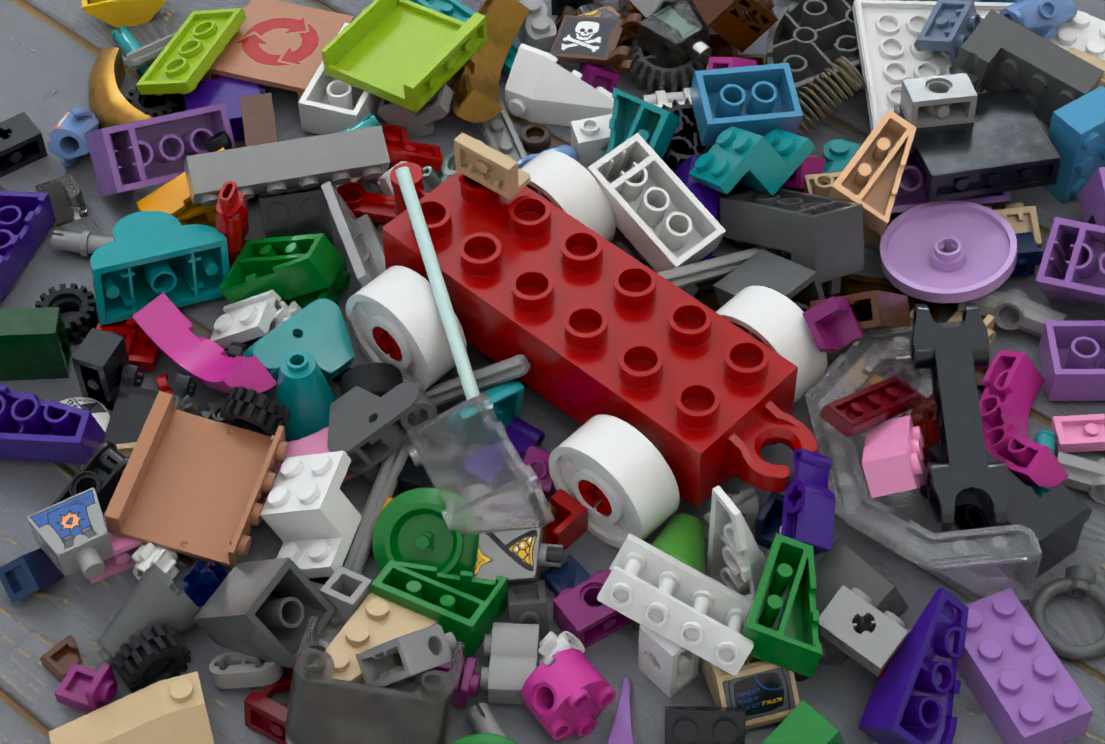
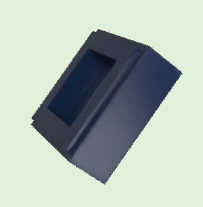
M569 555L562 560L561 568L551 567L542 573L541 580H545V586L557 597L563 590L574 588L587 581L591 575Z

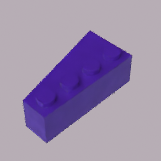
M0 191V304L56 221L49 193Z
M0 384V459L86 464L95 449L104 442L106 433L91 412L54 400L48 402L39 399L35 394L25 391L22 394L10 390L6 385Z

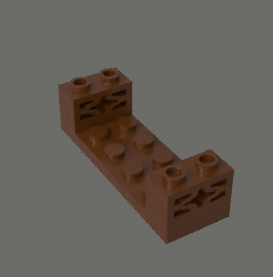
M692 0L706 25L742 53L778 21L777 16L772 10L775 7L772 0Z

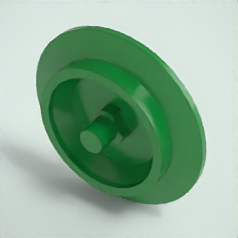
M416 488L406 491L392 499L383 508L376 520L372 535L374 558L380 571L383 570L390 560L434 566L437 567V572L460 575L461 571L471 572L477 560L479 530L476 520L469 508L459 498L446 491L436 488Z

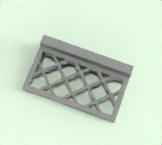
M328 181L321 185V188L361 288H363L386 270L384 248L368 214L357 219L331 182Z

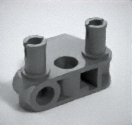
M403 382L382 397L355 386L330 404L328 450L330 452L345 451L351 459L348 471L355 475L362 474L373 487L382 465L380 461L419 433H422L432 446H440L447 441L449 431L436 418V406L417 382ZM381 440L386 444V446L381 445Z

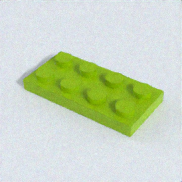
M243 9L193 11L136 84L140 94L160 96L180 93L184 95L194 91L199 81L211 69V65L225 50L226 45L247 17Z

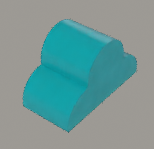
M141 211L120 219L113 228L114 241L99 247L90 258L97 318L100 326L132 319L131 316L163 292L177 308L224 297L218 288L229 272L227 239L223 233L207 225L190 224L182 226L177 218L160 211Z

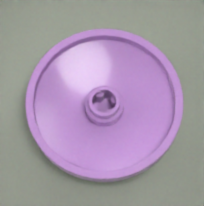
M942 200L913 207L897 216L887 226L880 241L881 267L890 283L911 297L933 303H959L985 296L1000 287L1010 277L1017 261V239L1013 228L1007 220L988 207L968 201Z

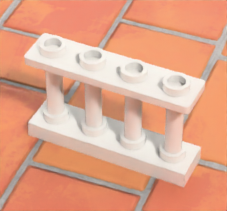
M629 533L609 568L611 572L602 586L597 600L731 675H737L754 647L752 640L741 635L752 600Z

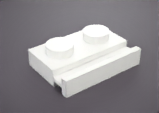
M270 290L224 306L223 311L226 314H223L216 320L210 339L225 349L229 347L231 342L243 343L266 335L277 311L274 304L280 302L281 297L274 290Z

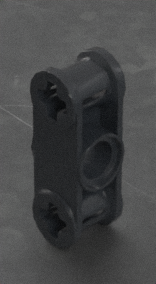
M111 441L103 442L95 449L91 458L50 506L94 487L96 488L95 491L102 513H104L130 457L120 453L117 450V446Z

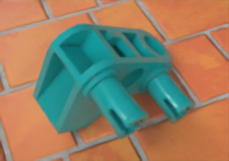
M317 299L256 341L247 349L243 357L256 355L272 377L276 379L280 362L285 355L294 351H305L315 358L329 383L349 368L355 354L338 305L329 299Z

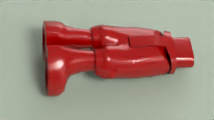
M233 181L223 184L215 209L216 229L218 232L223 233L227 239L229 270L247 242L244 238L249 232L248 210L244 201V195L241 191L237 190V185Z

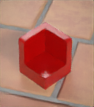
M559 489L551 496V504L557 509L559 515L547 526L548 544L563 545L564 552L588 530V509L564 490Z

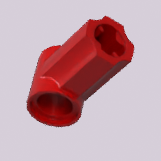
M348 182L337 188V192L357 219L368 214L372 221L389 223L396 217L394 196L366 192L365 188L356 182Z

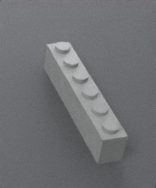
M381 125L186 156L184 169L192 204L201 203L202 206H213L218 202V196L223 184L228 181L235 182L237 190L243 193L244 200L253 198L254 194L267 192V195L274 196L283 194L287 189L299 187L300 190H311L318 187L319 184L328 181L332 182L333 185H342L350 182L351 178L364 177L365 180L381 177L383 173H386L390 159Z

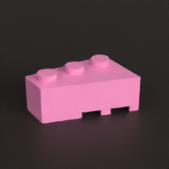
M911 415L886 420L866 429L862 467L871 498L917 489L926 484V470L922 450L925 447L921 427L913 426Z

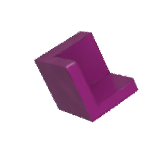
M580 63L578 72L583 75L581 80L595 89L603 87L610 93H613V87H617L620 75L608 66Z
M832 296L802 313L820 352L835 353L863 337V332L847 298Z

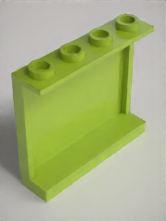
M374 0L321 50L325 75L417 113L488 41L486 16L475 12L466 22H463L409 0Z

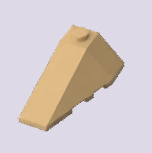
M198 671L153 683L49 731L50 744H215Z

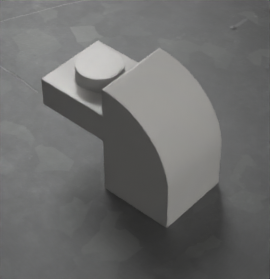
M444 84L417 113L381 98L377 114L388 124L406 127L407 133L410 136L430 135L434 131L436 119L444 118L450 111L453 91Z
M342 566L337 568L320 589L322 595L337 611L308 650L318 655L323 654L371 592L372 579Z

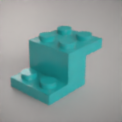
M730 126L719 134L712 148L696 160L695 167L688 174L696 183L724 194H728L739 182L742 185L773 196L816 146L809 138L779 128H775L765 136H761Z

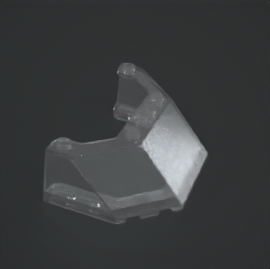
M961 321L938 324L951 328L959 326ZM913 326L862 331L863 337L853 342V345L844 355L840 354L825 370L824 377L804 393V401L812 433L818 445L817 453L831 457L832 460L828 489L833 491L835 495L834 517L974 601L1011 588L1023 607L1028 606L1042 558V551L1037 536L1031 529L1022 525H1006L932 533L920 488L871 498L862 467L866 430L847 438L819 417L824 405L893 376L899 377L923 397L917 407L890 419L911 415L914 424L929 406L935 405L930 369L912 368L909 347Z

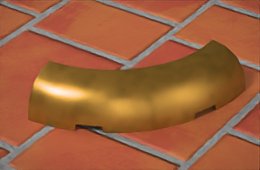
M484 0L477 12L486 16L488 41L452 76L450 89L455 92V97L451 100V107L456 116L472 123L486 122L495 118L504 109L499 100V81L502 68L513 40L531 11L517 0Z
M109 47L102 50L97 56L90 73L88 89L90 111L95 113L99 121V129L153 118L136 109L121 94V87L126 72L120 47Z

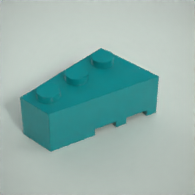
M613 87V113L609 121V129L611 131L609 149H606V154L638 132L663 160L681 117Z

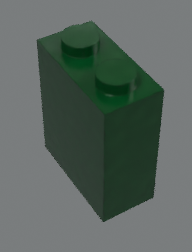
M60 308L0 309V381L69 378L72 350Z

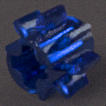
M198 560L183 577V581L187 583L184 586V592L197 606L203 607L227 577L228 572L221 564L215 561H209L204 566Z

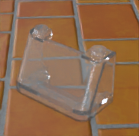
M486 392L406 430L412 442V445L406 448L416 467L421 464L423 465L446 509L440 512L450 532L457 529L462 536L541 528L554 521L550 507L535 472L530 464L525 466L508 438L504 425L501 421H498L492 401Z

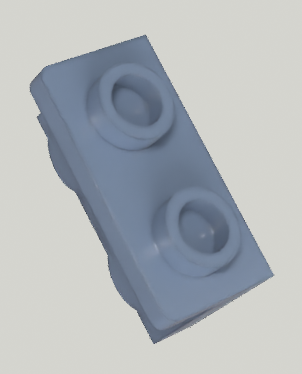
M938 0L916 39L919 50L948 51L951 63L955 64L960 47L981 23L980 15L976 13L974 1Z

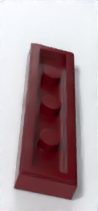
M893 376L824 405L819 417L848 438L917 407L923 396L899 377Z

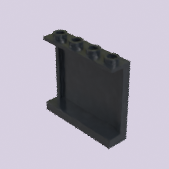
M1019 88L977 94L975 119L972 123L916 128L911 149L926 176L925 196L928 202L1057 183L1061 157ZM895 105L894 113L905 119L900 105Z

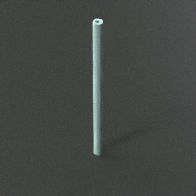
M409 167L398 168L395 173L467 402L478 400L481 398Z

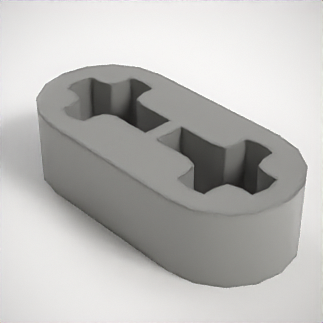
M238 651L222 653L212 659L209 664V671L214 684L220 689L268 686L278 681L284 672L283 666L277 665L275 662H268Z

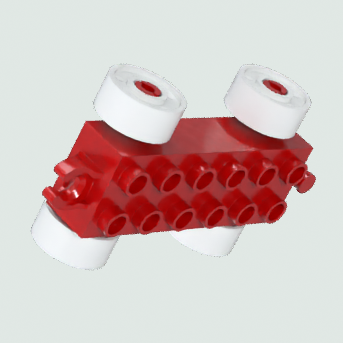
M544 151L520 168L530 174V182L511 200L458 171L435 189L426 193L423 185V169L419 165L406 162L395 166L391 170L390 180L394 192L396 217L381 228L386 270L347 300L346 317L354 339L371 363L394 365L399 368L403 382H417L424 391L456 366L395 173L398 168L409 167L466 351L467 341L496 363L520 354L527 356L528 362L531 363V370L518 379L582 425L551 452L548 463L549 472L556 491L559 489L564 490L588 509V531L600 540L616 548H621L629 533L641 540H645L678 509L680 496L698 508L712 495L714 487L718 485L721 487L732 476L739 477L741 481L764 491L785 492L789 484L790 469L785 464L775 465L768 463L761 457L760 451L767 444L775 445L782 443L788 446L793 451V454L799 448L817 453L818 445L813 433L802 422L793 417L792 414L794 404L825 376L828 365L827 352H820L802 314L804 312L783 294L764 286H748L737 293L719 310L713 311L611 243L615 235L616 221L607 195L584 166L570 156L558 151Z

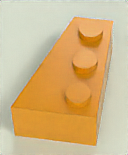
M185 172L136 202L138 212H165L177 218L182 226L200 224L216 228V205L202 206L201 203L192 204Z

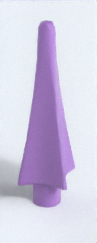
M628 677L622 680L619 704L607 744H634L630 707L631 680Z

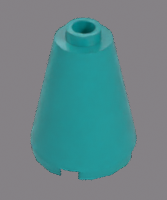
M294 351L282 358L274 399L278 400V404H284L286 409L291 411V416L285 427V441L290 442L329 427L330 404L336 401L337 398L315 358L310 353Z

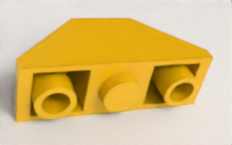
M81 0L83 12L118 28L120 26L130 27L148 23L168 0Z

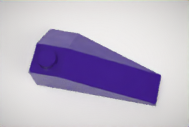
M937 589L870 694L858 728L879 744H952L957 726V717H952L954 694H960L961 681L956 680L958 657L964 654L969 608L946 589Z

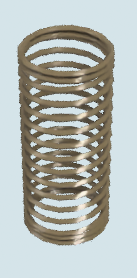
M839 56V58L835 59V64L830 63V69L825 68L824 73H819V78L814 77V83L808 82V87H803V92L797 91L799 103L819 125H821V121L805 104L800 95L809 101L823 120H827V117L810 99L806 90L814 96L828 115L832 116V112L815 94L811 85L820 92L833 110L838 111L837 106L819 87L817 81L825 87L840 106H843V102L825 83L822 76L831 83L833 88L846 102H849L848 97L830 78L828 72L836 78L851 97H854L852 90L836 74L833 67L840 71L844 79L856 92H860L859 88L864 89L866 87V82L862 75L844 56ZM802 111L804 120L812 129L816 130L813 122ZM801 121L800 126L807 134H810V130ZM798 129L797 134L805 137L801 130Z

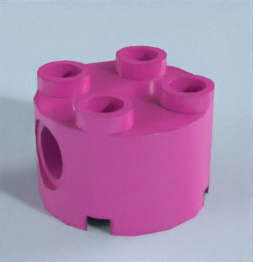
M571 648L552 655L556 662L552 663L549 667L544 662L536 667L526 679L521 690V698L524 700L523 704L553 740H560L577 734L580 738L589 735L597 726L595 719L616 697L614 689L580 650Z

